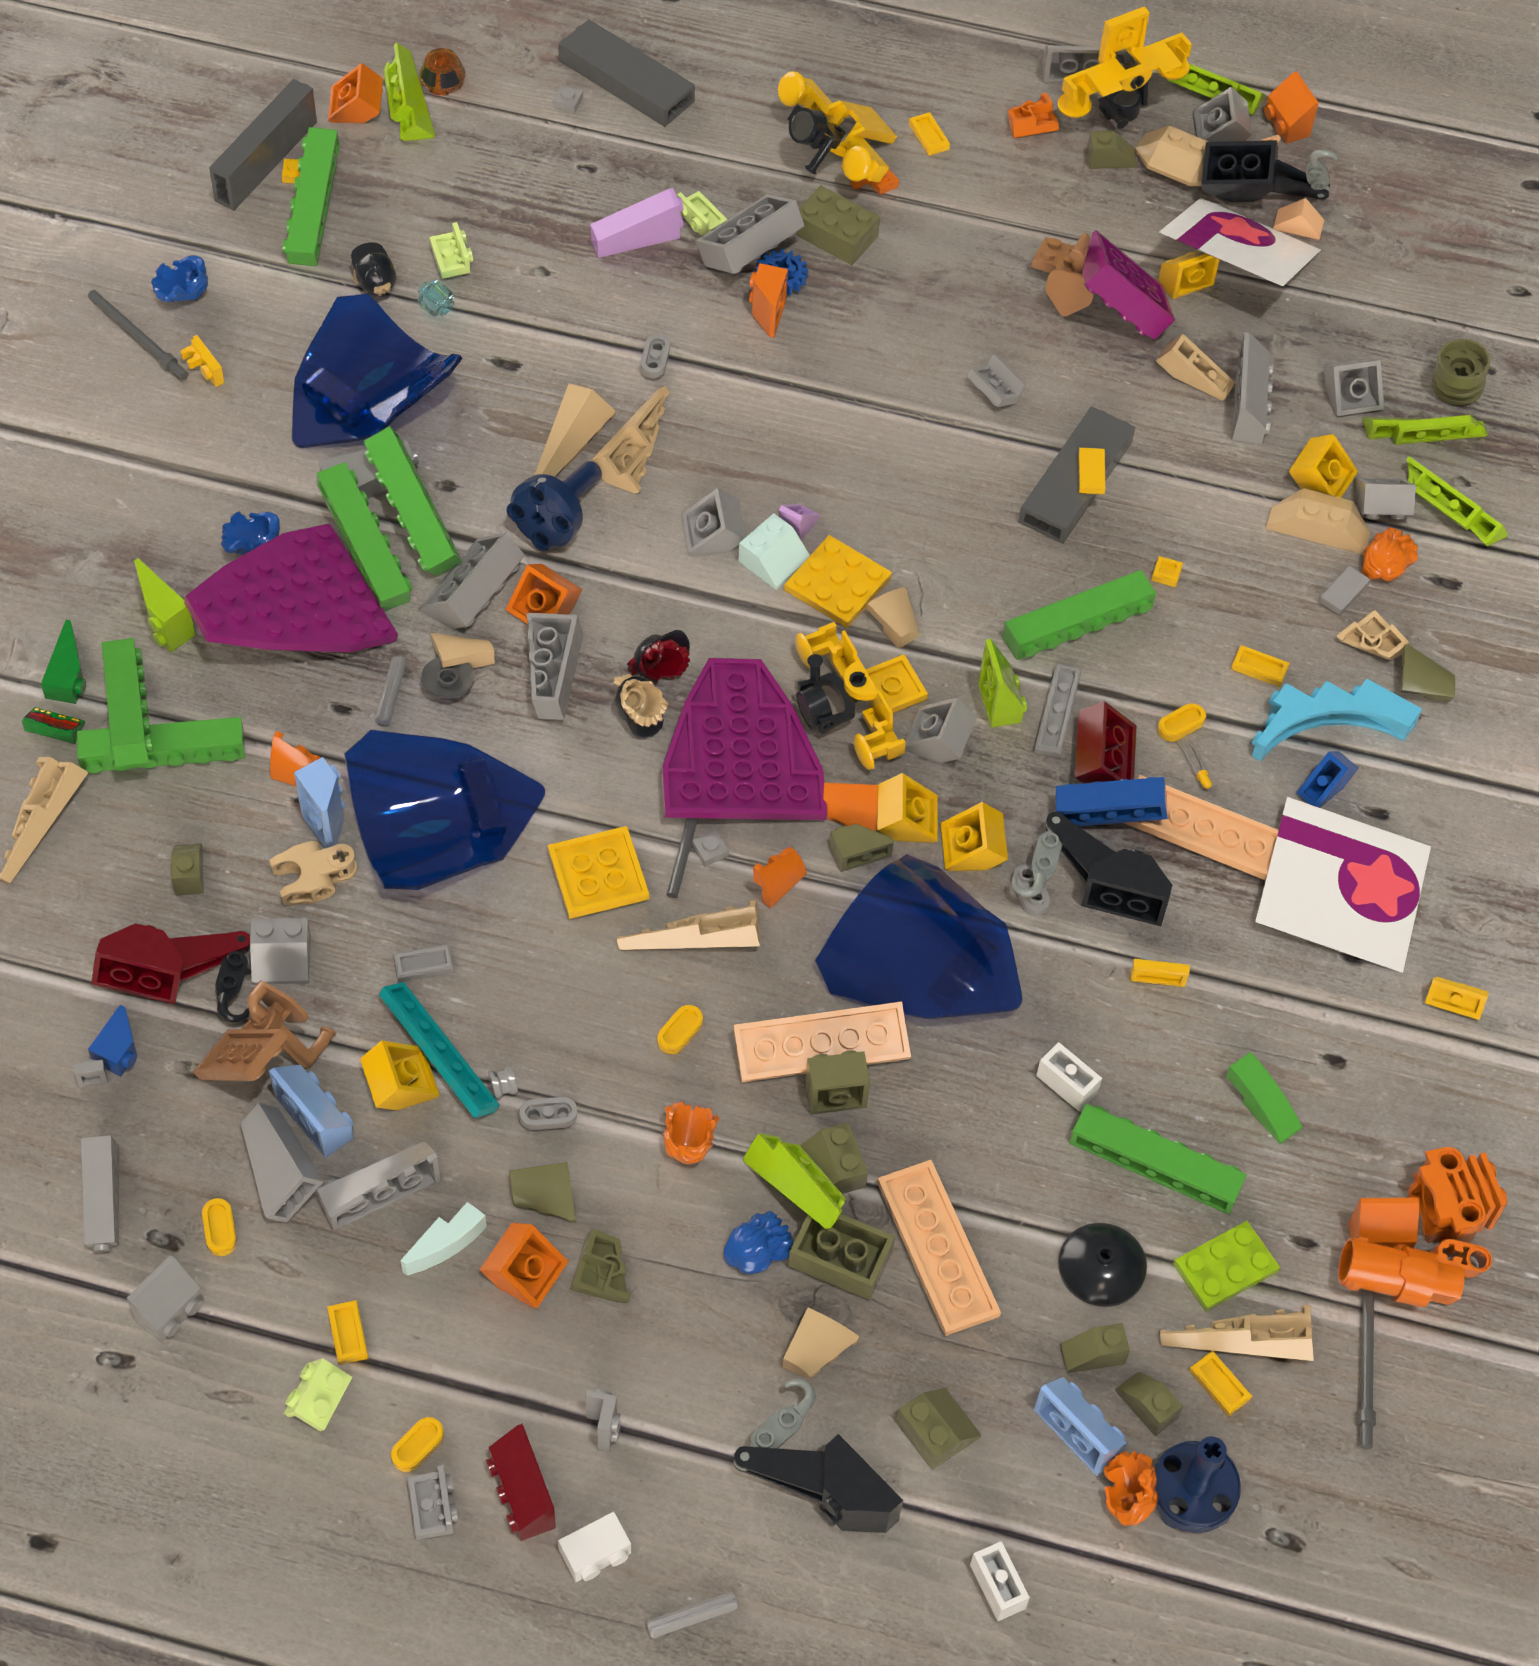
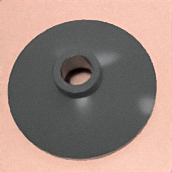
M438 657L424 666L421 672V682L425 690L433 696L455 698L470 690L474 683V671L469 663L443 668Z

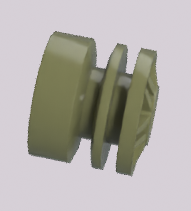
M1456 339L1442 346L1437 357L1432 379V388L1436 396L1452 405H1467L1479 399L1484 390L1486 376L1490 367V355L1486 348L1470 339Z

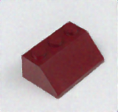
M1106 701L1079 710L1075 778L1083 784L1134 779L1137 725Z
M522 1423L489 1446L490 1458L485 1460L490 1476H497L500 1486L496 1487L501 1505L507 1504L510 1514L506 1515V1519L511 1533L517 1532L520 1541L556 1528L554 1505Z

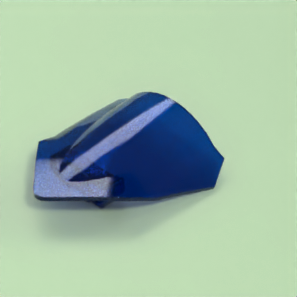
M369 294L337 297L307 349L295 376L292 441L296 447L308 448L368 439L387 428L400 414L450 376L463 358L461 355L453 353L450 355L437 354L420 345L407 335Z
M369 730L344 753L351 798L362 843L371 867L384 889L420 890L475 868L504 860L545 797V788L538 781L469 744L448 739Z
M908 854L888 864L869 881L845 911L815 959L831 994L872 1006L902 1002L904 1015L918 1018L940 1019L1017 1010L1023 1000L1006 923L985 909L938 866Z

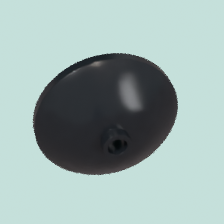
M1092 1223L1076 1229L1066 1238L1059 1254V1273L1067 1289L1078 1299L1094 1306L1111 1307L1127 1302L1141 1289L1147 1273L1146 1256L1140 1243L1126 1230L1108 1223ZM1106 1253L1110 1256V1259H1103L1100 1254Z

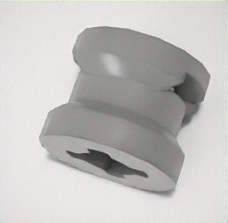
M511 1066L505 1067L500 1072L488 1071L495 1099H499L506 1093L511 1095L518 1094L516 1079Z

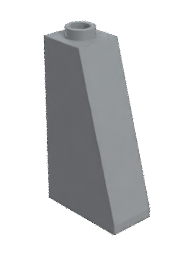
M408 440L403 441L414 466L418 465L419 461L416 450H411ZM368 449L318 460L320 471L345 462L349 471L354 470L358 479L357 486L360 492L364 491L368 499L387 490L386 486H382L375 473L378 472L376 465H372L365 455V451Z
M258 1103L241 1122V1127L264 1215L268 1219L287 1223L323 1183V1180L279 1108Z
M111 1135L81 1138L84 1245L88 1248H93V1252L111 1251V1246H119V1144Z

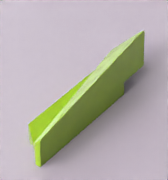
M396 43L393 47L395 50L394 60L392 63L387 62L384 67L390 117L397 123L400 121V139L403 141L434 138L436 135L412 53L407 48Z
M1189 64V72L1185 77L1177 80L1167 79L1172 83L1210 98H1214L1232 87L1247 100L1249 113L1252 115L1255 114L1267 96L1262 92L1192 64Z
M1471 415L1431 419L1362 418L1368 440L1392 437L1395 445L1487 436L1484 422L1476 420Z
M1410 456L1407 458L1409 469L1408 481L1416 485V495L1468 531L1470 529L1486 546L1494 544L1509 535L1505 527L1485 513L1479 505Z
M757 1134L743 1157V1162L825 1229L832 1228L842 1212L841 1207L846 1200L844 1195L800 1145L782 1142L778 1136Z

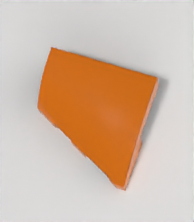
M1048 93L1040 94L1041 100L1037 102L1028 100L1021 106L1008 110L1009 125L1014 138L1059 130V121L1053 112V102Z
M276 731L273 735L271 747L270 776L272 779L296 786L294 772L321 757L310 753L300 744L295 748L282 740L284 734Z
M824 782L823 800L827 804L826 819L832 822H839L843 826L858 824L877 832L878 785Z
M792 847L784 849L778 855L771 856L766 866L758 863L753 867L754 882L762 887V901L769 908H772L807 874L801 857Z

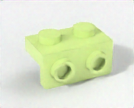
M700 191L687 198L681 192L676 194L677 197H681L683 202L682 218L701 236L728 220Z
M457 222L452 223L453 232L429 237L430 246L442 279L470 273V262H473L472 251L470 247L466 248L465 246L467 244L464 230L460 231Z
M324 1358L305 1365L300 1374L302 1380L298 1388L292 1390L286 1399L285 1404L287 1408L284 1412V1415L287 1417L296 1416L318 1431L325 1430L352 1379V1376Z

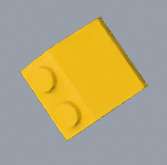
M1201 250L1189 252L1184 256L1162 263L1158 280L1172 300L1214 285L1220 259Z
M1329 434L1310 438L1290 468L1289 473L1300 489L1306 488L1341 498L1358 473V470L1335 435Z
M903 773L878 784L877 830L891 837L894 841L937 842L938 795Z
M981 802L941 823L945 870H989L1008 860L1003 813L986 803Z
M381 1040L360 1058L376 1108L401 1110L440 1096L427 1056L419 1046Z

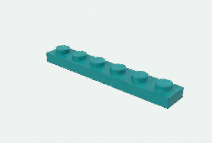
M405 982L384 986L379 996L472 1116L478 1118L495 1113L500 1104Z

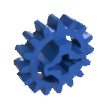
M781 249L780 253L771 250L770 256L764 253L763 260L758 259L755 273L759 263L788 269L787 293L789 295H792L793 289L799 292L801 286L806 285L808 269L806 268V261H801V255L794 257L793 251L785 254L784 249Z

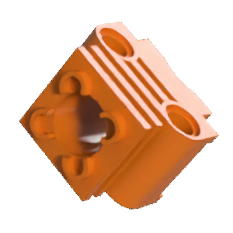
M1452 1147L1426 1151V1161L1423 1166L1419 1167L1417 1173L1413 1175L1415 1182L1410 1185L1407 1192L1410 1198H1419V1214L1422 1219V1230L1427 1243L1435 1241L1441 1243L1444 1240L1453 1239L1471 1244L1477 1232L1482 1231L1485 1225L1487 1230L1493 1229L1507 1205V1195L1497 1182L1495 1166L1492 1162H1489L1486 1152L1480 1153L1477 1159L1475 1155H1470L1465 1162L1461 1152Z

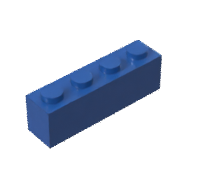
M1148 777L1144 779H1122L1119 781L1056 786V812L1063 814L1077 826L1168 819L1164 777Z

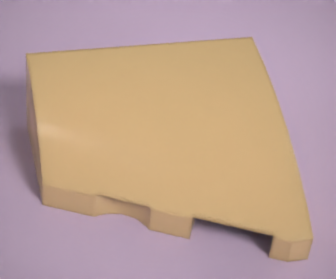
M905 587L889 591L867 603V610L883 625V633L899 649L919 637L920 632L908 591Z
M1376 610L1360 622H1353L1336 637L1343 643L1387 660L1401 656L1404 645H1409V641L1393 624L1389 625Z
M439 633L431 634L436 655H439L443 668L469 663L472 669L495 664L494 648L489 640Z
M807 1308L783 1358L782 1368L811 1379L820 1372L823 1366L835 1361L845 1349L851 1345H856L859 1336L835 1320Z

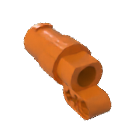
M1350 1237L1345 1242L1338 1266V1281L1341 1286H1345L1348 1290L1358 1291L1359 1289L1377 1292L1391 1296L1393 1301L1425 1308L1430 1301L1451 1305L1460 1300L1465 1277L1474 1278L1487 1271L1491 1267L1492 1256L1482 1246L1453 1239L1442 1241L1428 1252L1407 1246L1400 1250L1368 1242L1366 1237ZM1470 1256L1477 1259L1479 1263L1478 1268L1471 1264Z

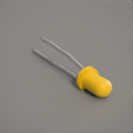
M1177 740V743L1197 774L1196 779L1200 781L1205 789L1211 788L1212 781L1208 776V771L1204 770L1202 761L1194 746L1189 743L1200 761L1202 770L1197 772L1179 740Z

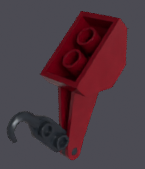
M135 923L99 940L95 953L91 984L175 1004L181 982L221 965L215 984L218 998L217 1011L224 1020L231 1023H239L249 1017V1008L240 1015H234L229 1012L228 1006L235 996L239 994L248 965L247 957L244 954L250 948V935L245 931L169 938L164 930L157 929L151 925Z

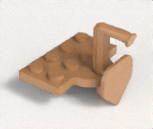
M1087 233L1080 236L1076 245L1063 243L1056 238L1045 237L1032 260L1031 267L1050 273L1045 291L1062 316H1068L1089 306L1093 300L1094 294L1089 292L1084 286L1085 279L1082 273L1090 244V236Z
M259 981L248 997V1007L252 1018L241 1029H227L192 1073L200 1080L253 1081L263 1075L266 1070L265 1065L282 1050L297 1065L308 1068L314 1064L326 1049L333 1036L336 1035V1031L322 1026L320 1028V1035L308 1049L283 1024L284 1021L289 1023L306 1022L309 1018L306 1011L287 994L264 981ZM261 1000L268 1007L267 1009L259 1003Z

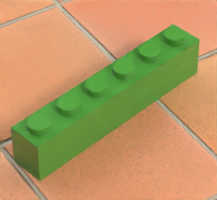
M309 127L307 136L303 137L302 150L304 155L299 157L298 162L300 176L295 178L294 184L296 197L291 199L290 208L293 213L292 218L287 220V233L289 234L288 239L283 241V254L287 255L289 264L318 266L340 147L337 130Z
M389 426L365 440L364 443L368 449L365 451V455L372 465H376L378 472L375 473L382 486H386L389 492L386 494V497L392 507L397 508L399 512L397 519L404 529L407 528L410 534L407 539L414 550H418L421 556L418 558L422 569L425 572L429 571L437 577L463 562L399 434Z
M343 462L317 472V486L364 580L379 602L380 608L385 612L410 602V591H412L410 580L407 576H402L400 561L397 555L392 556L389 550L391 548L389 539L385 533L381 534L378 528L380 526L378 517L375 512H370L367 495L364 491L360 492L354 470L349 471L346 463Z
M1142 570L1005 621L1002 638L1016 660L1032 657L1039 651L1055 648L1060 643L1070 639L1076 640L1083 634L1099 631L1114 622H1122L1135 614L1146 613L1153 608L1156 591Z
M134 638L101 642L111 746L115 766L149 762L148 751H152L153 747L151 735H146V733H151L149 717H144L149 715L147 699H142L147 698L145 682H140L145 681L143 665H138L143 664L141 648H135Z
M241 717L150 725L151 733H146V735H151L153 747L152 751H148L149 762L120 767L115 766L110 728L77 731L78 762L80 767L89 773L245 759V737Z
M1087 1103L1074 1127L1069 1143L1228 1215L1231 1213L1247 1174L1241 1172L1233 1165H1224L1215 1161L1213 1157L1206 1153H1197L1188 1149L1181 1142L1170 1141L1161 1137L1154 1130L1143 1129L1134 1125L1127 1118L1116 1117L1100 1106H1091Z

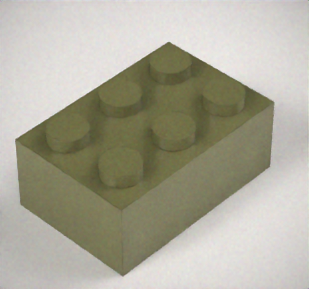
M821 185L799 208L805 226L797 231L796 236L850 265H853L878 238L880 216Z
M807 1214L790 1250L788 1266L867 1300H871L893 1251L895 1236L843 1214L839 1215L832 1228L825 1229Z

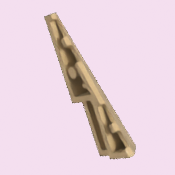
M568 384L535 475L546 474L555 477L562 469L565 470L586 448L588 441L596 433L599 434L602 431L603 425L609 419L614 418L615 410L593 389Z
M666 386L658 388L591 460L600 467L602 472L601 478L604 482L634 494L640 492L642 488L639 485L640 480L647 471L645 468L646 460L652 454L659 431L658 420L664 414L665 408L663 403L665 397L670 394Z
M51 757L38 758L36 765L40 769L37 778L33 777L30 780L29 785L32 789L27 799L22 803L12 833L15 843L13 849L7 850L4 858L7 859V862L0 873V880L7 883L12 882L89 772L72 762H58Z
M757 899L749 901L748 907L734 909L733 906L725 907V911L709 914L703 913L666 923L665 929L650 932V929L647 928L641 930L640 934L618 936L619 950L760 946L761 928Z
M1310 1305L1301 1306V1312L1286 1314L1284 1309L1275 1310V1315L1257 1316L1256 1314L1216 1320L1211 1322V1327L1196 1330L1194 1325L1185 1326V1331L1160 1330L1161 1346L1314 1361Z

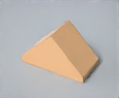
M1304 198L1278 209L1273 229L1319 240L1324 219L1310 202Z

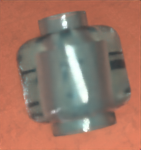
M439 280L425 281L418 289V304L432 316H444L454 305L453 292Z

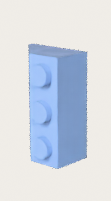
M322 757L295 771L294 776L302 817L323 847L329 848L338 842L344 822L342 809L345 808V805L340 797L343 792L338 783L340 779L339 772L333 764L329 766Z
M301 1065L274 1067L269 1070L275 1098L325 1158L354 1138L352 1132L354 1123L345 1111L341 1113L336 1108L337 1103L330 1092L326 1091L324 1093L319 1087L320 1082L312 1071L307 1073Z
M1062 1377L1045 1384L1040 1388L1034 1411L1088 1468L1098 1476L1103 1472L1104 1466L1107 1465L1109 1460L1114 1459L1117 1454L1125 1450L1127 1442L1123 1433L1117 1427H1111L1103 1419L1104 1416L1101 1410L1094 1404L1090 1405L1082 1397L1081 1390L1074 1383H1069Z

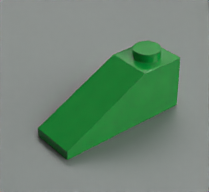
M66 619L41 681V686L45 699L76 704L79 695H83L85 691L86 680L83 679L71 620Z

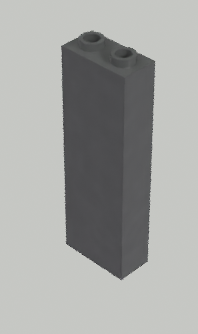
M590 19L578 26L574 32L568 37L563 38L559 43V61L664 127L695 102V84Z
M293 79L209 167L215 202L235 211L308 133L309 127H313L317 123L312 87Z
M1091 406L1022 505L1018 523L1064 544L1097 495L1079 493V447L1105 449L1106 482L1131 445L1135 426Z

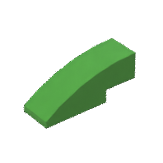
M1252 1052L1229 1066L1226 1077L1244 1096L1243 1104L1279 1144H1282L1302 1129V1125L1287 1098Z

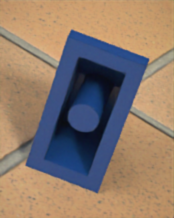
M1329 751L1297 791V794L1308 804L1321 808L1345 787L1359 767L1340 751Z
M119 1005L88 1048L91 1059L103 1060L106 1070L120 1077L126 1069L132 1068L137 1059L126 1008L122 1005Z

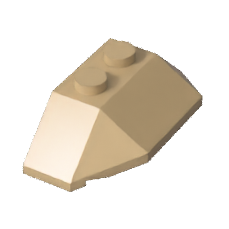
M1166 126L1145 133L1136 146L1135 153L1139 155L1147 169L1188 186H1202L1205 145L1209 141L1172 126Z
M1306 488L1299 490L1272 506L1266 525L1268 530L1364 555L1370 537V531L1353 501Z

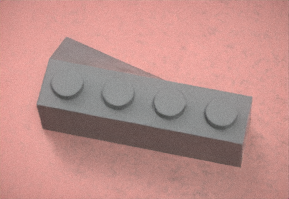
M527 613L531 692L538 719L564 720L583 638L578 615Z
M425 1141L419 1144L413 1143L397 1154L379 1158L370 1166L356 1168L343 1178L325 1182L317 1189V1194L332 1229H338L440 1183L438 1156Z

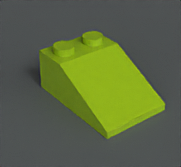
M137 558L134 560L149 618L148 622L153 632L151 635L152 639L159 647L164 646L172 653L195 636L192 616L184 604L185 600Z
M986 639L978 687L990 727L1022 723L1023 713L1027 711V703L1025 697L1020 696L1019 677L1014 675L1011 664L991 639Z

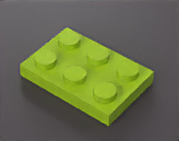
M1248 1221L1176 1258L1173 1262L1174 1267L1205 1312L1273 1276L1280 1270V1266Z

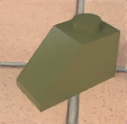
M1115 131L1090 132L1087 149L1090 169L1136 168L1137 162L1134 147Z
M854 824L840 826L831 831L829 846L841 872L892 857L894 842L891 837Z
M202 843L176 845L173 847L171 853V879L176 896L204 893Z
M1123 1323L1093 1327L1062 1342L1060 1345L1067 1373L1124 1365L1130 1352Z
M1137 1372L1116 1388V1392L1154 1436H1157L1174 1423L1183 1408V1405L1162 1382L1141 1372Z

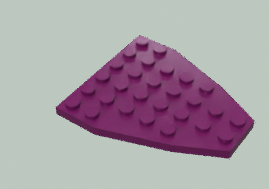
M330 523L280 534L220 568L188 593L184 601L202 635L208 642L266 650L353 652L396 642L398 633L384 610L380 608L379 602Z
M709 658L685 700L662 767L664 818L826 820L827 804L823 800V768L791 702L761 659Z

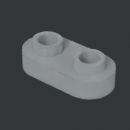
M656 334L647 338L641 359V372L645 377L655 379L665 373L670 353V342L667 337Z
M1031 865L1017 867L1013 877H1017L1018 885L1024 889L1031 888L1034 883ZM1023 875H1029L1031 878H1025ZM1045 885L1041 893L1034 896L1040 898V901L1033 900V897H1023L1017 894L1021 906L1027 914L1041 916L1047 912L1050 896Z
M567 1097L530 1099L520 1107V1122L529 1130L567 1128L573 1125L577 1119V1106L572 1099ZM562 1112L568 1114V1116L564 1118L559 1117L558 1115ZM531 1115L539 1116L536 1120H532L529 1117Z

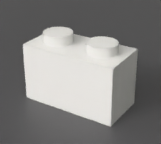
M1059 1042L1040 1060L1036 1075L1079 1112L1085 1107L1086 1103L1088 1104L1098 1094L1102 1077Z
M614 1512L558 1540L559 1552L575 1582L582 1579L589 1581L598 1576L601 1569L612 1565V1567L618 1566L628 1559V1555L631 1554V1542Z
M1002 1541L973 1553L970 1566L997 1621L1025 1610L1030 1597Z

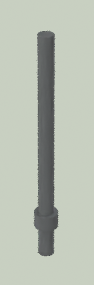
M96 290L89 292L88 297L159 359L160 364L167 371H172L181 380H185L188 377L189 373L178 364V360L171 353L163 351Z
M687 818L667 892L668 897H678L698 818Z
M1362 1289L1361 1410L1357 1414V1424L1360 1426V1447L1371 1449L1373 1445V1427L1376 1425V1412L1373 1410L1374 1292Z

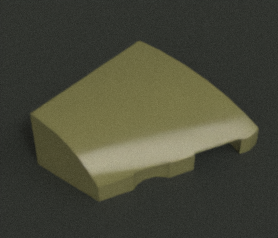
M1405 644L1401 665L1403 671L1400 692L1424 695V698L1451 701L1455 697V675L1412 646Z
M567 1162L509 1170L514 1207L523 1210L533 1209L547 1217L549 1214L565 1218L568 1223H576Z
M593 1228L585 1238L570 1289L605 1300L628 1303L630 1292L626 1290L624 1279L626 1269L625 1264L620 1258L622 1249L619 1238Z

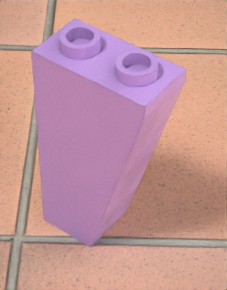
M670 188L590 224L591 243L597 257L600 258L680 239V228H683L681 211L684 210L681 197H677L674 189Z

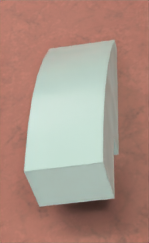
M467 1202L449 1223L438 1217L401 1259L402 1272L408 1276L424 1271L460 1252L487 1228L486 1215Z

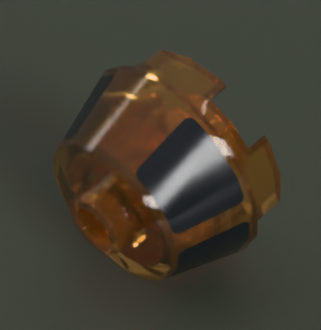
M437 48L427 53L420 69V79L423 85L425 84L430 89V93L449 95V91L455 90L457 87L461 89L464 84L466 70L454 51L447 48Z

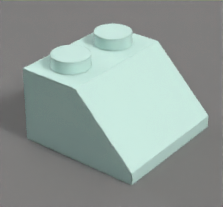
M773 513L739 543L738 562L777 590L790 579L810 555L794 528Z

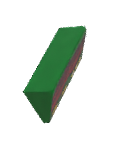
M34 707L24 716L22 724L25 731L75 744L77 741V731H82L85 720Z

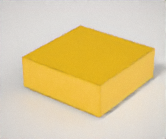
M1158 556L1151 581L1176 587L1183 562Z

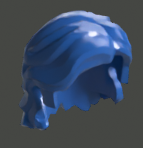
M191 255L184 257L180 261H174L172 265L177 266L174 269L162 263L155 270L157 276L152 279L151 283L157 298L161 301L195 300L203 294L208 286L205 262L199 256Z
M240 511L230 516L231 522L225 523L222 526V547L227 553L241 555L252 551L279 536V517L272 512H262L258 514L250 513L249 517L253 519H247Z
M771 1211L765 1214L757 1213L753 1215L749 1222H743L740 1226L733 1229L724 1248L726 1263L731 1267L739 1268L745 1274H755L767 1270L771 1261L777 1262L789 1258L793 1245L792 1235L790 1232H787L789 1226H780L783 1220L777 1218V1214Z

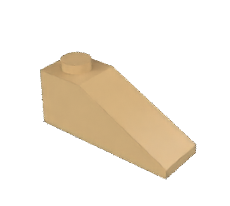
M1184 334L1168 343L1156 360L1172 377L1222 401L1227 397L1235 384L1223 370Z

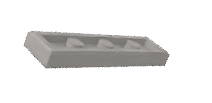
M1056 663L1034 753L1060 759L1082 669Z

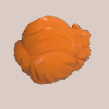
M1389 527L1384 532L1377 533L1374 536V540L1365 548L1362 567L1363 575L1372 580L1383 579L1385 581H1392L1405 572L1406 567L1417 561V544L1411 539V535H1403V531Z
M681 1101L678 1104L668 1105L665 1108L667 1117L665 1121L666 1129L663 1132L666 1153L671 1158L685 1164L700 1162L714 1145L713 1132L717 1126L716 1123L719 1121L718 1115H713L709 1107L705 1109L696 1105L692 1110L691 1104L685 1105Z
M1123 1451L1117 1454L1114 1459L1109 1460L1103 1469L1106 1478L1113 1483L1112 1487L1109 1485L1104 1487L1106 1505L1110 1513L1122 1525H1137L1148 1518L1157 1506L1158 1498L1155 1488L1157 1477L1152 1458L1143 1453L1137 1454L1135 1451L1131 1454Z

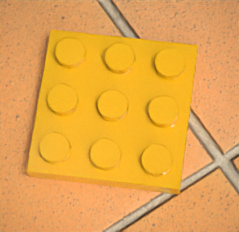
M828 535L784 584V591L848 628L867 607V603L872 601L891 580L892 572L831 535Z
M627 826L548 845V853L569 919L649 900V891Z

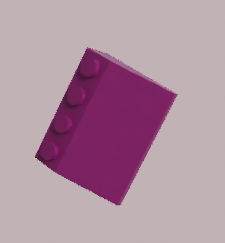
M1095 230L1092 233L1082 272L1085 279L1084 286L1092 294H1099L1106 306L1116 308L1123 320L1134 323L1140 334L1143 336L1148 335L1155 340L1175 321L1163 285L1100 232Z

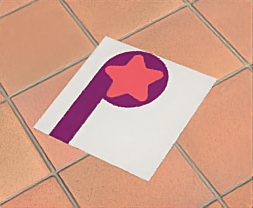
M1203 198L1197 200L1159 231V233L1282 287L1321 251V249Z
M1287 797L1255 922L1403 973L1431 846Z

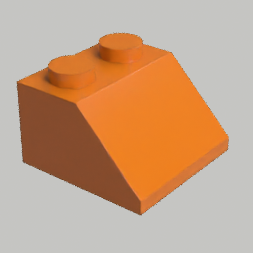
M361 63L333 84L330 93L328 121L331 123H366L372 117L375 118L381 111L383 77Z
M1296 71L1268 95L1264 114L1275 127L1276 133L1281 136L1286 144L1310 137L1319 102Z
M759 263L757 272H752L749 286L753 287L750 292L749 303L752 304V315L768 336L774 338L786 304L788 269Z
M542 563L527 564L505 610L527 624V613L569 615L583 589Z
M1360 1198L1348 1222L1350 1237H1366L1368 1242L1400 1250L1405 1246L1414 1248L1417 1243L1419 1198Z
M511 1223L479 1270L497 1288L528 1306L537 1309L569 1261L532 1224Z

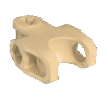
M309 841L292 846L269 860L274 875L294 873L300 876L296 882L280 890L283 904L288 906L312 904L331 897L335 893L334 884L352 879L358 870L354 850L347 844H336L332 847L321 849L319 842ZM341 851L342 855L338 856L337 852ZM347 869L348 873L344 874L343 870Z

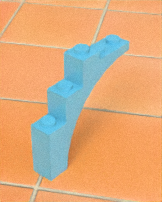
M1367 678L1361 687L1356 685L1351 694L1328 681L1323 684L1321 689L1316 687L1311 696L1285 683L1280 691H1274L1268 702L1271 708L1269 718L1265 723L1266 729L1264 732L1258 731L1252 741V745L1255 746L1252 757L1262 761L1275 746L1285 739L1304 730L1321 726L1351 725L1366 727L1405 741L1417 724L1422 708Z

